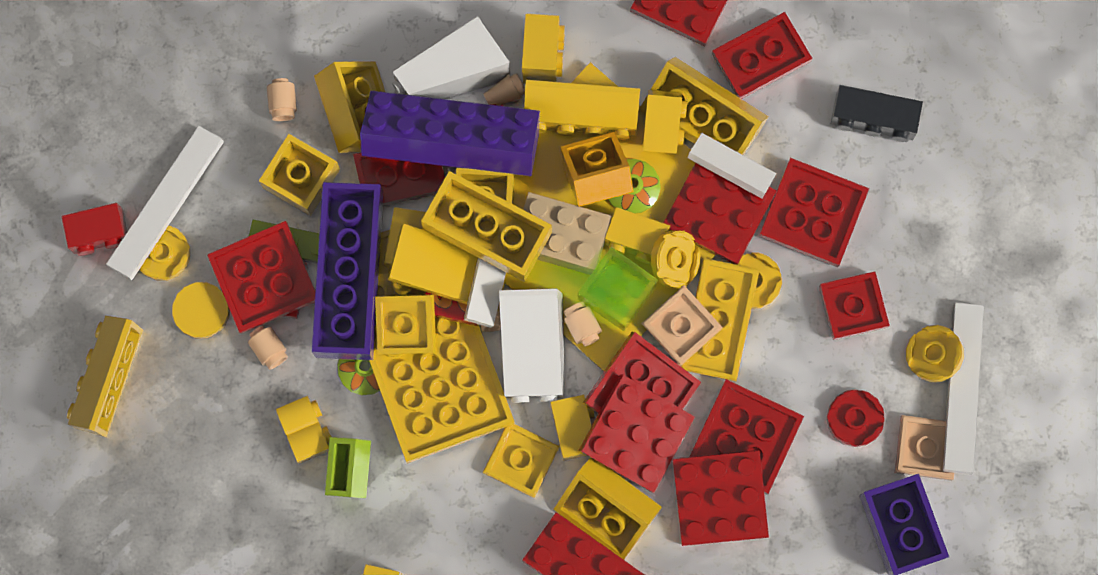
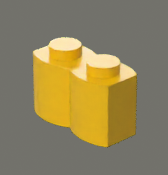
M305 396L276 409L294 456L299 464L329 451V440L332 436L327 426L322 428L318 417L323 415L316 400L310 401V398Z

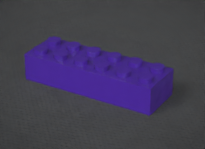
M370 91L360 132L362 156L532 176L539 137L540 111Z
M323 182L312 353L316 358L373 360L376 324L375 297L378 291L384 194L380 184Z

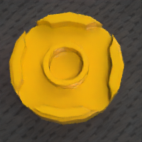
M168 225L139 270L146 277L156 281H168L178 277L186 269L190 260V246L187 238L177 228Z
M678 230L667 231L660 235L654 243L651 252V267L659 283L667 287H682L687 285L685 283L693 280L700 266L699 247L695 246L693 241L695 239L689 233Z
M758 252L743 254L738 265L760 269L752 309H761L770 305L779 295L782 286L780 269L777 263L767 255Z
M195 282L185 286L176 295L172 305V316L176 326L185 335L195 339H207L217 334L225 327L230 315V309L223 292L217 286L207 282Z
M931 325L922 328L921 331L909 339L906 347V361L911 371L920 379L928 382H942L953 377L960 369L964 360V347L959 337L951 329L941 325Z

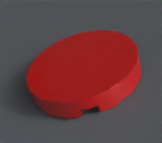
M863 390L845 391L838 395L829 406L827 413L828 429L833 437L843 445L851 447L866 446L876 440L883 430L885 420L884 409L879 400L869 392Z

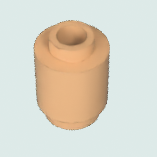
M286 78L272 80V84L267 85L269 114L272 115V120L289 121L294 119V113L297 111L295 85Z
M579 302L563 312L566 317L564 321L576 344L583 343L584 346H588L599 340L598 334L602 330L590 307H586L584 302Z
M260 326L250 333L251 339L248 341V344L263 366L266 365L271 370L287 360L288 356L285 353L287 349L272 327L265 328Z

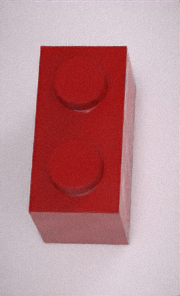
M118 203L61 216L68 249L74 254L78 253L79 256L90 255L95 252L94 249L101 247L106 249L117 248L128 232L123 209Z

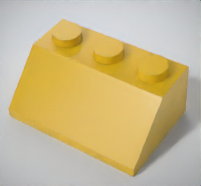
M376 61L333 62L314 75L338 153L361 152L360 132L370 91L385 92Z
M589 458L577 472L553 510L616 555L625 559L662 507L613 470Z

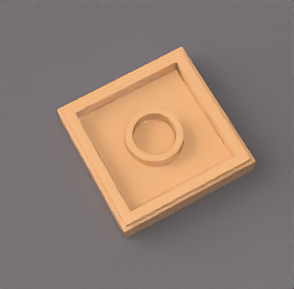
M685 285L642 322L643 326L679 366L683 365L723 329Z
M902 415L900 418L894 473L906 475L919 474L920 477L954 480V473L943 472L946 421Z

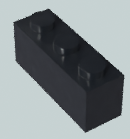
M839 85L830 124L837 125L836 128L843 131L858 129L863 130L864 134L873 137H879L883 134L892 136V139L898 142L913 141L918 131L923 101Z

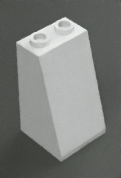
M477 16L393 71L395 81L392 84L395 88V94L448 99L498 83L510 74V63Z
M558 289L499 290L505 397H512V403L529 402V397H541V402H552L558 400V396H565L563 293Z

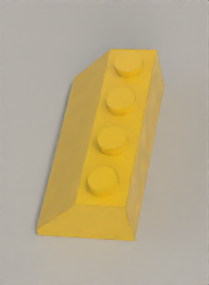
M677 57L666 62L650 89L682 93V101H687L686 118H680L679 129H684V138L694 144L701 133L744 155L769 117ZM647 96L639 108L645 113L647 106Z
M526 80L524 109L540 111L539 133H544L547 129L557 130V133L562 135L585 132L586 136L597 137L602 134L615 132L618 139H630V136H636L640 88Z
M105 315L104 321L99 322L95 331V338H97L95 347L89 350L86 357V365H88L86 373L79 378L76 392L79 393L76 402L71 403L67 412L68 425L107 438L143 329L132 320Z

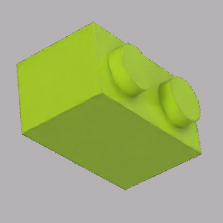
M330 437L325 495L366 498L371 441Z

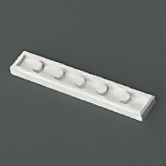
M200 126L197 127L106 263L110 269L133 280L224 143L222 138Z
M955 302L953 307L952 331L959 337L964 347V360L960 369L953 377L949 378L943 472L969 475L974 473L984 305Z

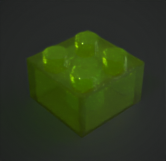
M611 247L578 292V300L584 302L585 305L622 331H625L657 287L658 279Z

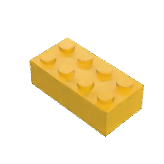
M450 171L421 220L423 229L523 282L526 281L552 234L551 224Z

